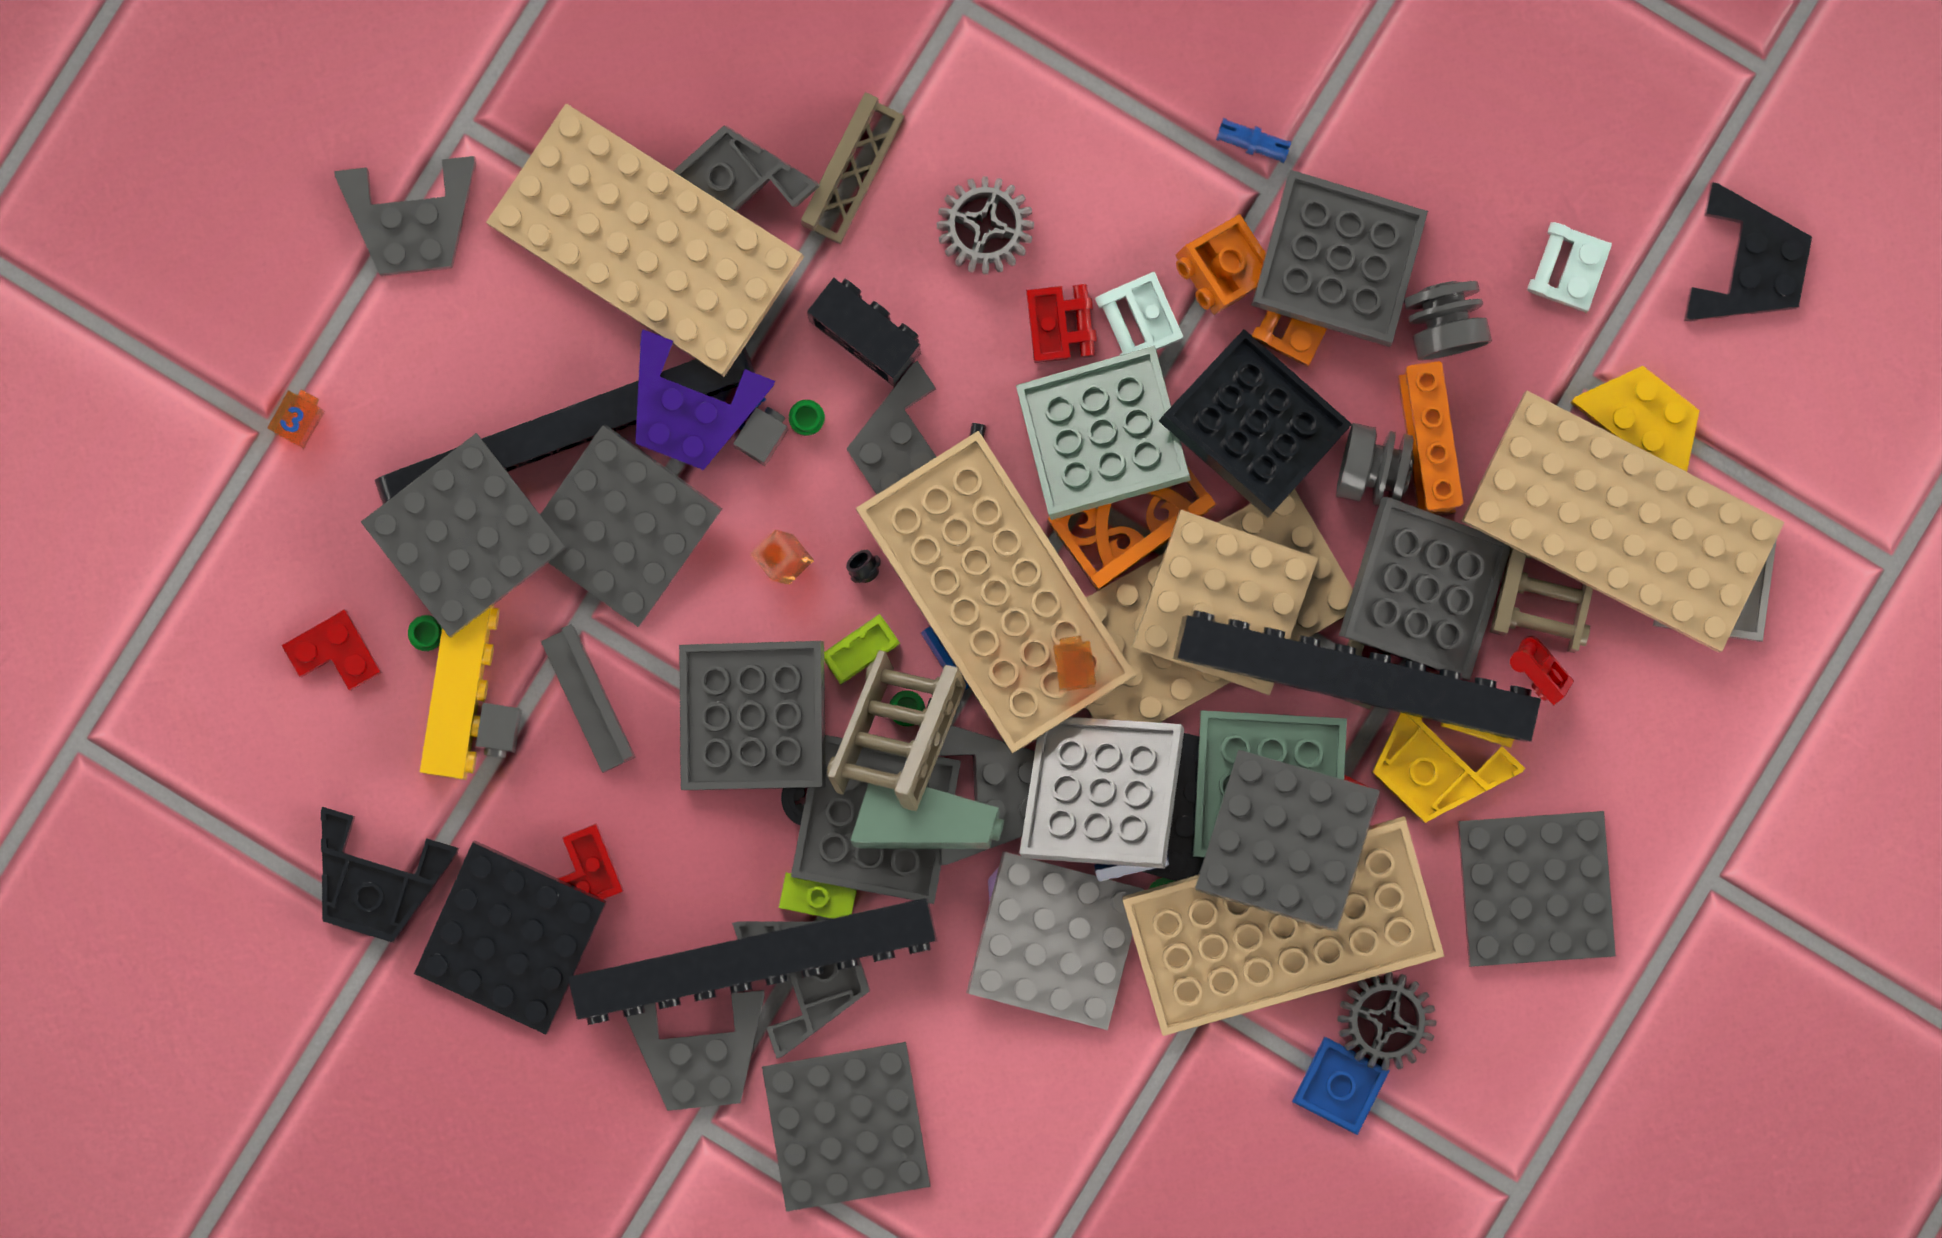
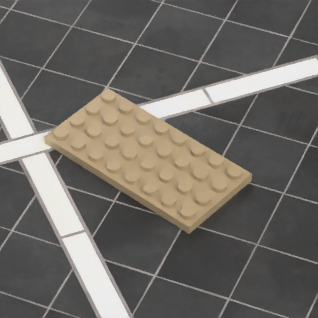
M567 103L486 222L501 234L659 336L672 340L673 345L725 377L804 258L803 254Z
M1529 391L1524 392L1461 522L1718 653L1723 651L1785 523Z
M979 431L856 508V511L956 667L959 668L966 683L1012 754L1135 676L1134 671Z
M1295 489L1269 518L1253 504H1249L1218 522L1318 558L1290 640L1299 641L1300 635L1311 637L1345 617L1353 588ZM1164 553L1086 597L1135 673L1133 678L1086 707L1094 719L1161 723L1230 683L1227 680L1132 647Z
M1405 816L1369 827L1338 932L1196 891L1195 887L1199 875L1122 896L1163 1036L1445 957Z

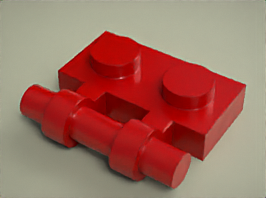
M1087 284L1074 285V299L1064 300L1062 286L1026 290L1034 363L1070 359L1069 345L1071 344L1080 345L1081 358L1095 356L1094 342L1097 341L1096 330H1092L1090 310H1093L1092 298H1088ZM1076 312L1078 331L1067 332L1065 313Z

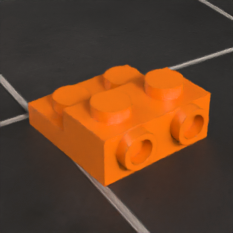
M1241 214L1186 244L1175 254L1178 259L1176 261V268L1179 274L1184 279H1191L1197 288L1196 299L1203 309H1210L1213 315L1238 302L1256 289L1266 255Z

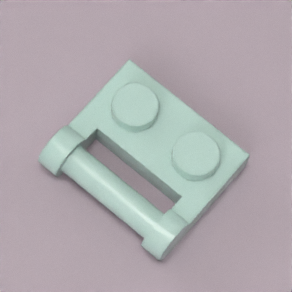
M1551 222L1547 231L1550 237L1535 279H1530L1527 291L1587 313L1612 243L1578 232L1563 224ZM1564 240L1573 245L1559 285L1555 288L1548 283Z
M1155 271L1095 298L1099 309L1103 308L1122 350V353L1119 355L1155 346L1156 350H1159L1183 339V334ZM1126 298L1145 341L1135 346L1116 304L1117 301Z

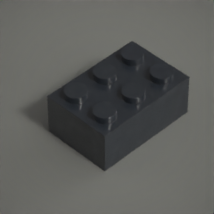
M833 278L808 309L809 322L895 387L921 354L920 343H918L919 340L917 339L919 335L904 323H901L899 327L892 323L889 317L890 313L877 302L873 301L869 305L861 299L862 296L860 294L862 291L847 279L839 282Z

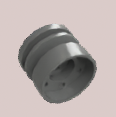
M1477 281L1444 282L1424 288L1417 294L1404 299L1407 310L1423 308V311L1408 317L1409 323H1426L1427 329L1413 336L1418 360H1431L1456 355L1483 347L1492 342L1487 318L1469 317L1470 312L1477 310L1483 305L1482 299L1479 298L1465 300L1466 297L1480 291Z
M1352 423L1342 458L1336 497L1359 502L1366 487L1373 488V505L1379 506L1384 491L1389 492V498L1400 501L1408 489L1414 464L1413 436L1404 434L1399 449H1395L1396 432L1390 431L1386 436L1383 446L1376 444V427Z

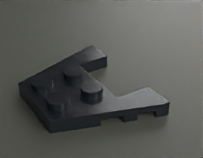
M1712 182L1704 216L1741 223L1728 294L1692 287L1689 292L1684 321L1690 322L1749 313L1757 314L1797 309L1800 303L1812 236L1719 183Z
M322 807V921L394 943L456 857L459 848L426 838L416 874H411L345 854L344 851L355 816Z

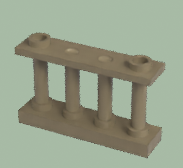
M1511 547L1503 573L1490 633L1504 636L1508 633L1509 628L1515 629L1518 626L1568 638L1570 640L1567 651L1572 653L1579 651L1580 645L1586 646L1590 633V625L1585 624L1593 588L1583 584L1580 590L1528 577V573L1522 571L1525 559H1531L1532 557ZM1524 591L1578 604L1573 625L1519 612L1520 608L1514 607L1517 593L1523 594Z
M878 651L874 663H870L867 668L866 683L837 754L830 759L828 764L827 777L837 793L844 794L849 779L892 788L904 809L917 811L967 686L959 668L945 665L940 677H937L935 680L894 671V667L886 652ZM888 684L932 694L928 708H925L923 711L884 703L881 700ZM875 716L915 724L920 727L915 740H912L910 743L869 734V730ZM862 747L906 757L907 760L902 772L892 774L857 766L856 762Z

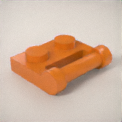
M1267 311L1260 327H1255L1252 337L1261 344L1308 367L1327 328L1292 318L1283 338L1280 339L1272 333L1282 315Z

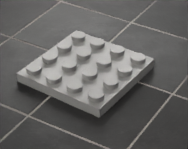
M1070 717L1038 737L1019 853L1022 858L1165 869L1185 730L1182 724Z
M1003 852L966 993L1108 1030L1132 938V931L1122 896L1140 892L1144 889L1109 879L1098 881L1097 876Z

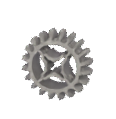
M983 176L981 180L982 187L976 188L975 181L971 178L967 181L970 191L965 192L960 185L955 186V192L959 198L955 199L950 195L945 197V202L952 207L951 209L939 208L938 214L948 219V221L937 222L938 230L948 231V233L939 237V243H952L945 250V254L949 257L958 252L959 255L955 261L958 267L968 259L970 260L968 271L971 273L975 271L977 263L983 264L982 273L984 275L989 274L990 263H994L997 272L1000 273L1003 271L1001 260L1004 258L1009 265L1014 266L1016 264L1015 257L1011 254L1013 251L1020 256L1026 254V249L1019 242L1031 243L1032 236L1022 231L1033 229L1034 222L1023 220L1022 218L1031 215L1032 209L1031 207L1019 209V206L1025 202L1026 198L1023 194L1018 195L1014 199L1011 198L1015 192L1014 185L1011 184L1003 192L1001 191L1002 179L997 178L994 188L988 187V177ZM988 198L980 212H960L971 201ZM998 202H1001L1010 210L1015 220L1016 229L1007 227L1006 223L999 221L996 217ZM991 210V226L994 227V230L991 231L988 228V233H984L982 240L979 241L980 225L976 224L978 220L982 222V218H987L988 212ZM955 222L963 224L965 228L974 233L975 239L972 250L960 241L955 230ZM991 239H1011L1006 246L998 251L982 253L987 242Z

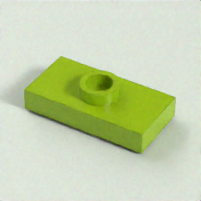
M879 614L824 652V661L842 685L867 668L870 663H874L879 650L885 651L887 654L901 643L881 614Z
M786 872L779 908L831 919L851 915L857 889L791 877V873Z

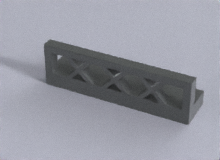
M570 624L561 628L562 632L541 641L596 761L602 773L636 758L583 643L575 627Z

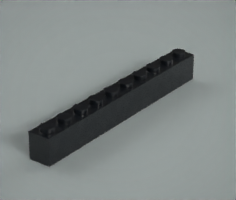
M1194 610L1192 616H1182L1173 656L1175 660L1523 742H1532L1541 699L1532 697L1531 689L1511 685L1510 690L1506 691L1496 688L1497 681L1476 677L1475 682L1472 683L1461 680L1462 673L1447 669H1440L1439 674L1426 672L1427 665L1405 660L1404 666L1390 663L1391 656L1370 652L1369 658L1355 655L1356 648L1341 644H1335L1334 650L1320 647L1321 640L1300 635L1299 641L1285 638V631L1264 627L1263 633L1249 630L1250 623L1240 620L1229 619L1228 625L1214 622L1215 615Z
M923 898L569 976L568 979L577 1020L587 1018L588 1025L610 1021L608 1013L621 1010L623 1017L645 1013L644 1005L658 1003L660 1010L681 1005L680 998L694 995L695 1002L716 997L715 990L729 987L732 994L751 990V982L765 979L766 986L787 982V974L801 971L802 978L823 974L822 966L837 963L838 970L860 966L858 958L872 955L874 962L895 958L894 950L908 948L909 954L931 950L930 942L937 941L929 900L928 898Z

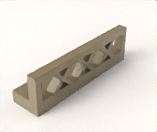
M867 92L864 93L819 183L820 187L816 189L801 218L803 227L841 245L904 119V115L880 104L877 97ZM875 111L894 120L887 133L873 137L869 123ZM867 130L869 139L861 141L865 131ZM884 140L878 151L875 142ZM872 144L876 156L873 163L857 169L853 157L856 149ZM851 161L853 171L845 173ZM868 171V173H867V175H866V177H865V179H864V181H863V183H862L859 174ZM856 176L860 188L857 195L841 201L837 189L840 181ZM835 193L837 202L829 205ZM852 203V205H851V207H850V209H849V211H848V213H847V215H846L843 206ZM836 208H840L844 220L838 233L819 225L824 213Z

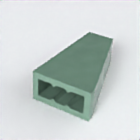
M868 783L851 842L853 847L860 849H990L992 839L999 841L1004 820L999 819L1000 811L997 807L926 787L917 811L904 809L894 789Z

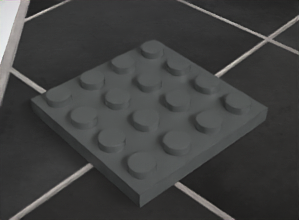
M1290 170L1251 306L1390 347L1393 343L1428 211Z
M604 424L540 514L566 547L563 552L548 563L639 627L720 514L722 508Z
M477 433L361 521L369 534L450 638L566 549Z
M1382 497L1339 636L1409 661L1425 664L1427 667L1437 671L1447 669L1462 673L1461 679L1470 681L1511 547L1477 529L1395 499Z
M823 641L679 645L681 790L826 787Z
M825 735L826 787L807 789L791 877L909 900L928 898L929 903L934 904L941 865H939V849H860L853 847L851 837L868 783L849 779L844 794H839L835 791L827 777V768L830 759L836 756L843 738ZM862 747L856 765L898 774L902 772L907 758ZM938 756L926 787L955 795L961 761Z
M1238 749L1195 887L1196 891L1338 932L1380 790Z
M1604 811L1458 821L1469 967L1616 956Z
M906 1042L762 1067L786 1212L931 1187Z

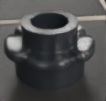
M861 550L853 554L846 564L851 580L855 583H868L874 580L879 574L878 567L881 565V559L878 556H873L869 550Z

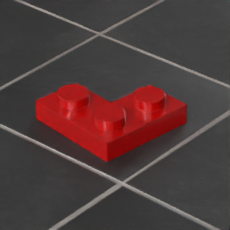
M345 609L281 645L299 677L307 675L332 660L348 690L351 691L382 673Z
M597 823L562 837L575 871L558 879L601 899H606L624 891Z

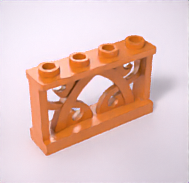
M1440 361L1408 365L1405 369L1406 374L1398 375L1397 378L1406 434L1412 435L1414 439L1412 447L1414 455L1412 476L1417 508L1438 516L1455 514V507L1463 504V496L1443 365Z
M1189 467L1191 481L1186 483L1198 500L1193 503L1189 502L1185 497L1170 489L1172 486L1145 493L1154 496L1146 511V522L1151 533L1145 538L1138 531L1130 527L1118 526L1108 529V517L1112 503L1099 506L1097 509L1092 508L1081 511L1087 514L1088 521L1078 526L1086 530L1095 527V535L1087 538L1076 537L1069 531L1068 521L1073 514L1053 520L1050 517L1047 519L1048 524L1097 591L1104 588L1169 541L1180 510L1202 517L1215 507V501L1206 492ZM1161 499L1166 501V503L1160 509L1165 508L1169 512V516L1165 520H1158L1154 516V509ZM1125 534L1130 540L1129 546L1125 549H1120L1117 546L1118 539L1109 543V537ZM1097 543L1103 568L1097 572L1078 546Z

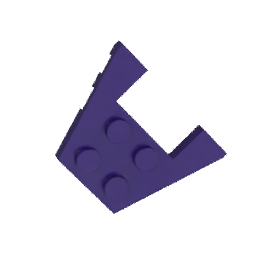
M643 329L640 341L636 444L704 470L771 390L775 381L745 369L731 404L687 388L660 376L673 341Z

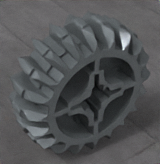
M1392 972L1385 973L1384 983H1380L1378 975L1370 977L1372 982L1370 987L1364 980L1357 981L1362 992L1358 994L1355 990L1348 989L1346 993L1354 999L1353 1003L1340 1002L1341 1008L1350 1010L1349 1016H1337L1338 1022H1348L1349 1028L1339 1031V1036L1346 1037L1351 1035L1353 1038L1344 1045L1346 1050H1351L1358 1046L1360 1049L1354 1057L1357 1061H1360L1368 1054L1370 1056L1367 1066L1373 1068L1377 1058L1381 1059V1068L1384 1071L1389 1069V1059L1394 1060V1065L1397 1069H1402L1403 1061L1401 1057L1404 1055L1410 1063H1415L1417 1060L1412 1050L1415 1048L1423 1054L1427 1051V1048L1419 1043L1421 1038L1429 1041L1434 1039V1035L1424 1032L1425 1026L1434 1027L1437 1025L1436 1020H1425L1426 1013L1435 1011L1433 1005L1422 1007L1421 1002L1427 1000L1429 994L1423 992L1416 997L1414 992L1418 989L1419 983L1414 981L1408 988H1405L1407 976L1404 974H1400L1396 984L1392 983ZM1383 990L1392 991L1384 1007L1379 1010L1361 1006L1369 996ZM1402 995L1411 1003L1415 1011L1416 1026L1407 1023L1400 1017L1399 1008ZM1389 1010L1392 1012L1391 1019L1395 1020L1397 1024L1403 1025L1404 1028L1394 1026L1392 1029L1388 1027V1031L1384 1032L1381 1030L1383 1024L1378 1019L1371 1017L1370 1013L1377 1016L1380 1014L1386 1015L1385 1011ZM1358 1016L1370 1021L1374 1026V1041L1371 1047L1360 1035L1357 1024ZM1401 1032L1412 1036L1403 1047L1390 1052H1382L1384 1044L1393 1033Z

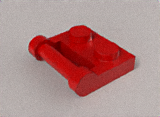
M1535 636L1523 638L1519 644V649L1510 658L1512 669L1519 673L1525 672L1532 680L1531 686L1538 697L1543 701L1548 699L1553 706L1566 696L1574 682L1572 677Z

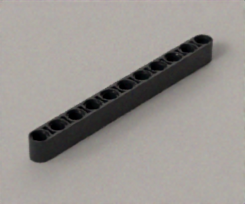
M744 347L725 377L697 359L662 371L660 376L711 397L738 387L745 369L754 373L755 371L746 347ZM639 380L482 438V440L504 469L509 472L592 441L604 424L615 432L636 425ZM455 449L375 479L374 481L382 503H386Z

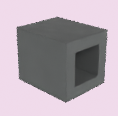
M756 407L734 441V447L766 466L788 432L787 426L783 424L785 417L769 407H766L765 411Z
M488 703L482 704L476 746L485 748L484 755L505 758L506 752H516L522 714L521 709Z

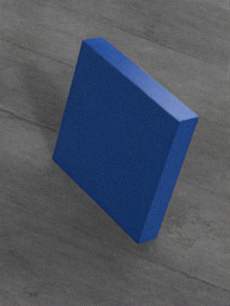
M1323 1037L1291 1102L1358 1135L1390 1070H1382L1381 1065L1378 1063L1373 1068L1367 1066L1368 1058L1363 1057V1059L1357 1061L1354 1058L1356 1052L1346 1050L1344 1046L1327 1037Z

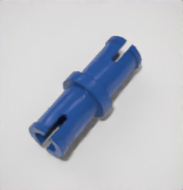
M1223 118L1218 130L1219 133L1216 136L1217 141H1223L1246 149V154L1253 155L1255 152L1278 160L1283 164L1289 152L1288 148L1291 146V141L1263 133L1260 127L1254 126L1252 129L1231 122L1226 118Z

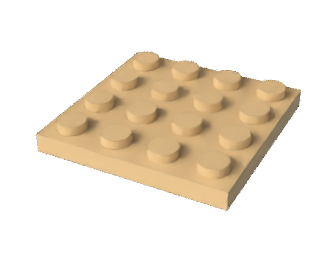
M1180 510L1132 647L1270 695L1274 685L1272 682L1173 659L1182 616H1192L1194 610L1215 615L1214 622L1228 625L1229 619L1240 620L1250 623L1249 630L1263 633L1264 627L1285 631V638L1290 639L1318 558Z

